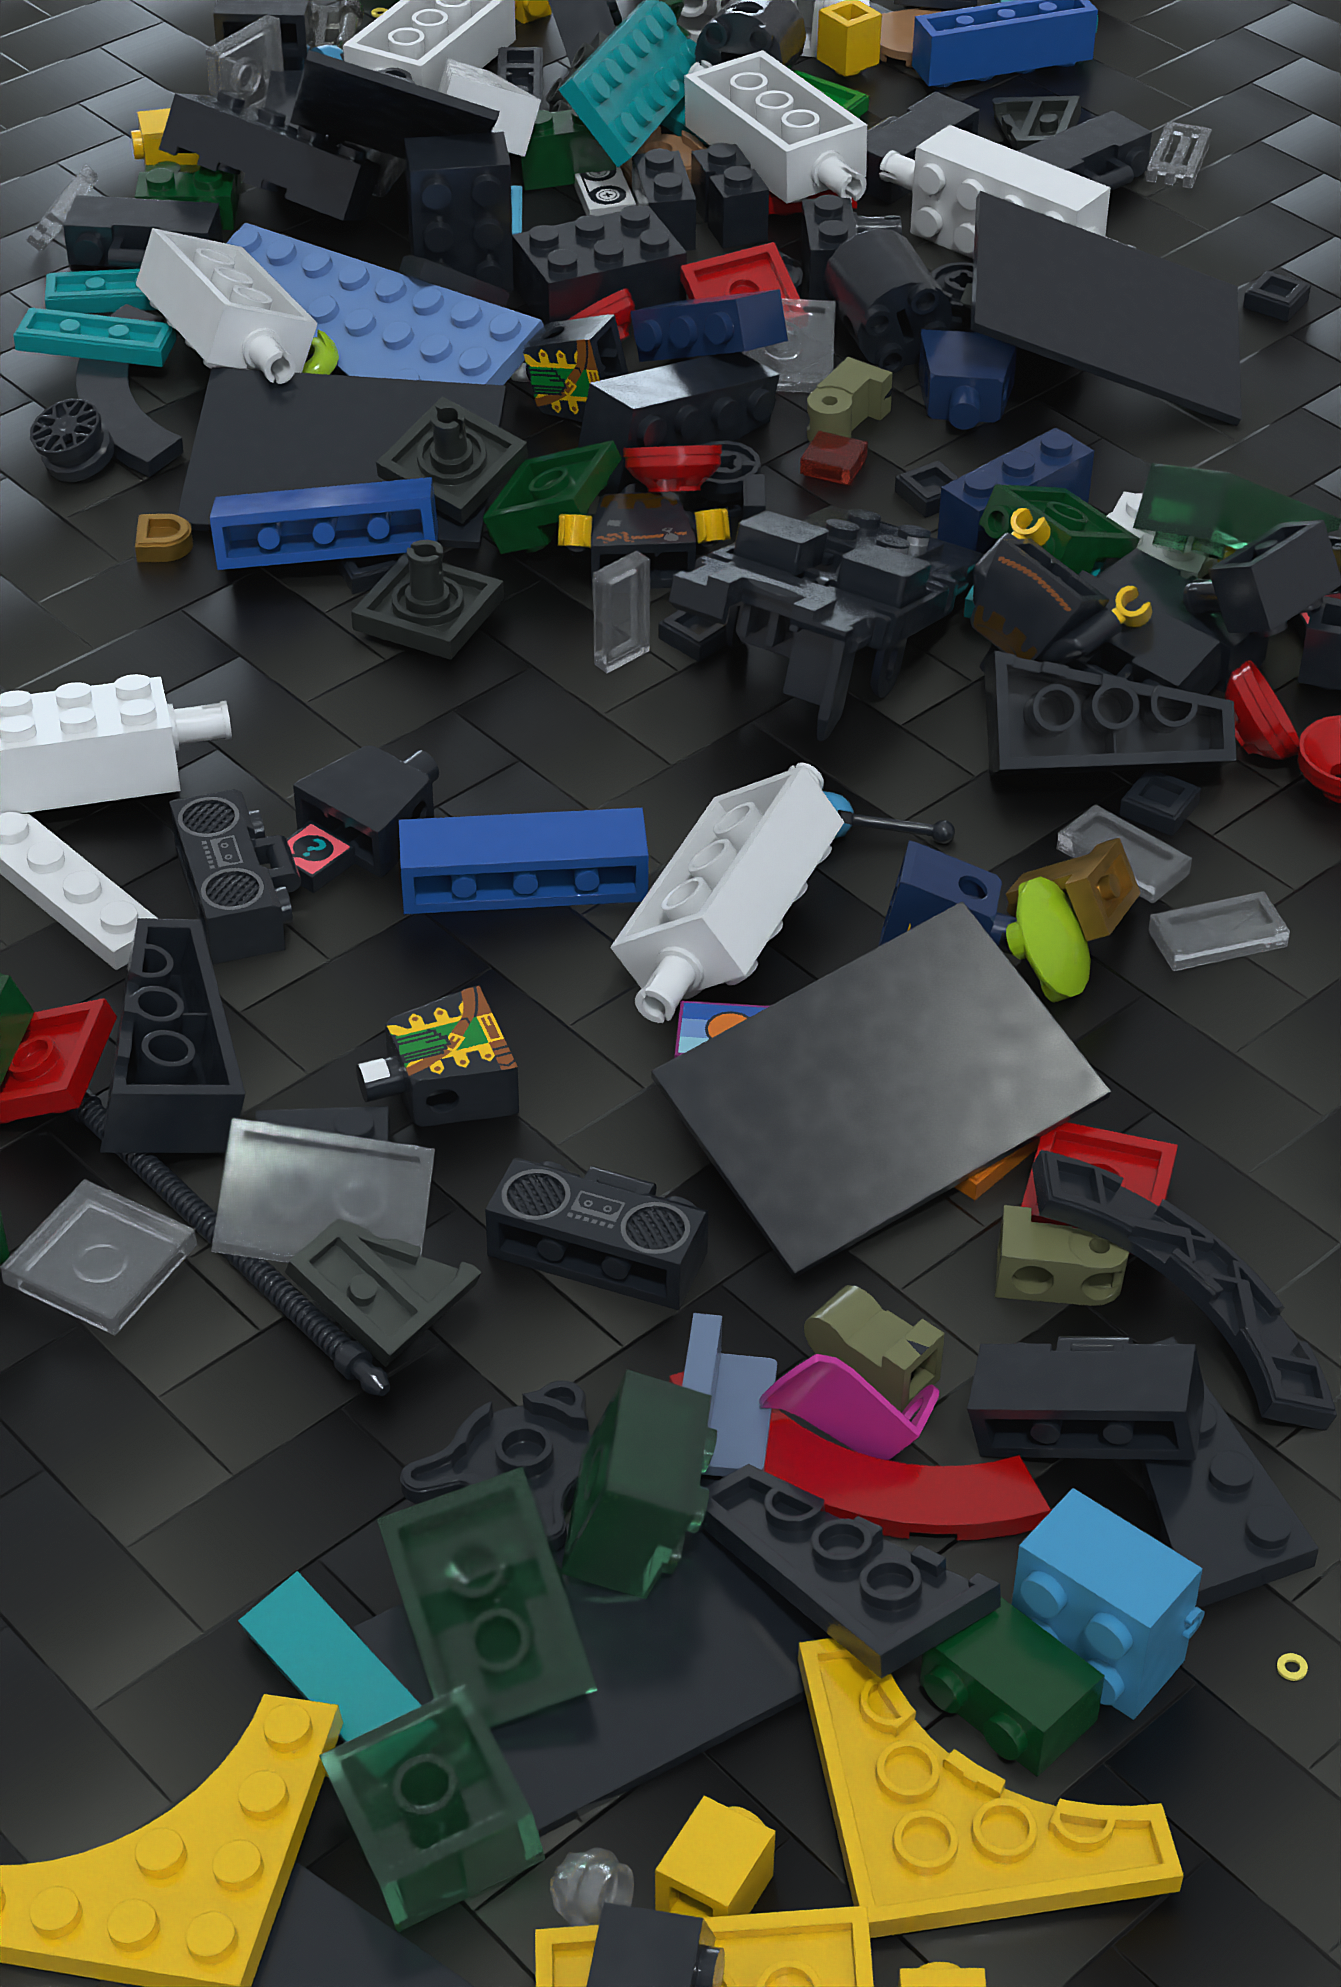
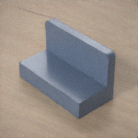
M693 1313L676 1423L675 1472L725 1477L747 1464L763 1471L765 1469L772 1408H761L759 1399L776 1382L777 1361L772 1358L721 1353L722 1316Z

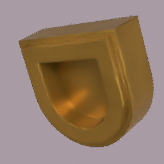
M174 514L139 515L135 542L137 562L174 561L186 556L192 550V529L186 519Z

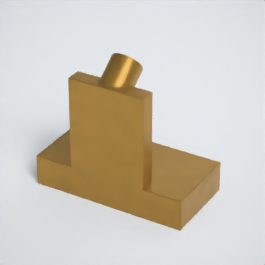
M1116 838L1097 844L1087 855L1023 873L1006 893L1009 902L1007 912L1016 917L1018 888L1021 883L1040 876L1055 882L1061 890L1069 895L1086 941L1110 935L1141 892L1121 840Z

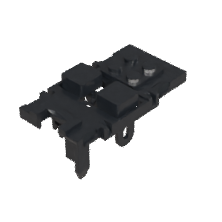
M830 505L808 515L805 521L771 511H764L739 522L735 543L696 559L693 571L688 573L681 571L673 576L669 602L677 610L722 625L726 624L729 611L726 627V643L729 647L736 648L744 642L789 657L783 693L820 705L817 718V740L823 741L830 736L843 714L855 653L866 646L877 650L870 685L877 697H886L899 675L907 638L951 614L956 597L971 590L974 581V567L984 554L933 538L929 530L919 526L900 525L898 527L882 522L879 514L863 509H851L848 511Z

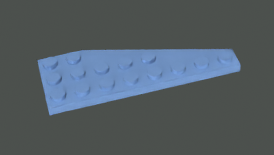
M244 223L226 243L243 247L318 323L314 337H317V330L325 332L334 341L339 353V360L335 368L344 376L504 385L525 361L523 354L524 345L544 327L540 319L249 223Z

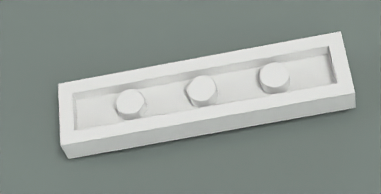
M6 812L0 814V874L115 970L128 964L137 918H158L29 813Z

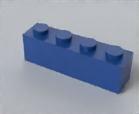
M1013 0L915 16L912 67L928 87H948L953 82L971 79L985 81L992 79L995 75L1013 72L1027 74L1037 68L1049 66L1069 67L1076 62L1092 60L1098 9L1089 0Z
M432 477L215 497L210 514L217 570L407 553V548H411L413 542L419 540H433L437 542L438 520Z
M643 807L399 820L404 914L642 902L648 893L649 855Z

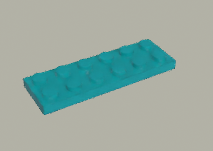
M643 0L558 89L617 167L629 160L682 99L685 95L684 75H687L690 68L696 63L694 53L697 43L692 39L686 38L677 26V20L671 8L666 3L659 2V0Z

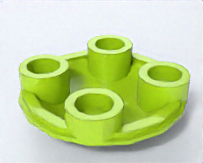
M1040 876L1021 883L1018 888L1017 921L1010 923L1006 928L1007 942L1011 952L1020 960L1027 958L1040 979L1041 988L1045 996L1050 1001L1055 1003L1082 993L1089 981L1091 959L1088 941H1086L1071 900L1055 882Z

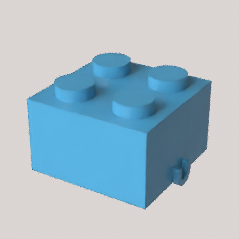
M1072 1488L1019 1545L1012 1605L1105 1675L1100 1703L1111 1705L1134 1720L1185 1661L1189 1639L1200 1626L1205 1614L1203 1610L1195 1607L1203 1568Z

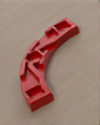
M684 1372L669 1376V1393L678 1408ZM772 1409L764 1471L824 1499L825 1511L838 1518L854 1520L857 1516H860L881 1526L883 1535L909 1539L910 1532L956 1534V1540H979L1009 1536L1034 1530L1051 1512L1049 1505L1020 1455L994 1462L962 1466H928L889 1461L858 1453L827 1441L805 1429L779 1409Z

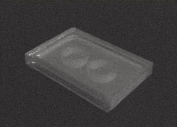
M232 1118L211 1252L288 1263L292 1257L338 1218L367 1228L379 1238H396L421 1247L419 1255L422 1256L435 1149Z

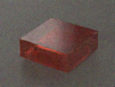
M818 431L801 457L800 474L850 485L867 458L868 442Z

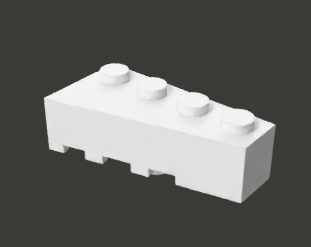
M447 58L438 92L500 111L492 132L504 131L508 154L510 152L525 157L541 100L488 70Z

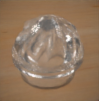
M600 1847L592 1848L585 1853H568L563 1863L555 1867V1874L550 1880V1892L554 1909L572 1927L599 1925L604 1902L626 1906L631 1905L634 1892L632 1870L628 1865L618 1862L613 1852Z

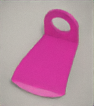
M816 1354L793 1368L770 1386L761 1395L759 1403L761 1408L782 1409L801 1417L858 1453L890 1460L919 1438L938 1400L939 1389L932 1384L926 1386L910 1401L901 1413L853 1368L836 1357ZM920 1408L914 1419L910 1422L911 1417Z

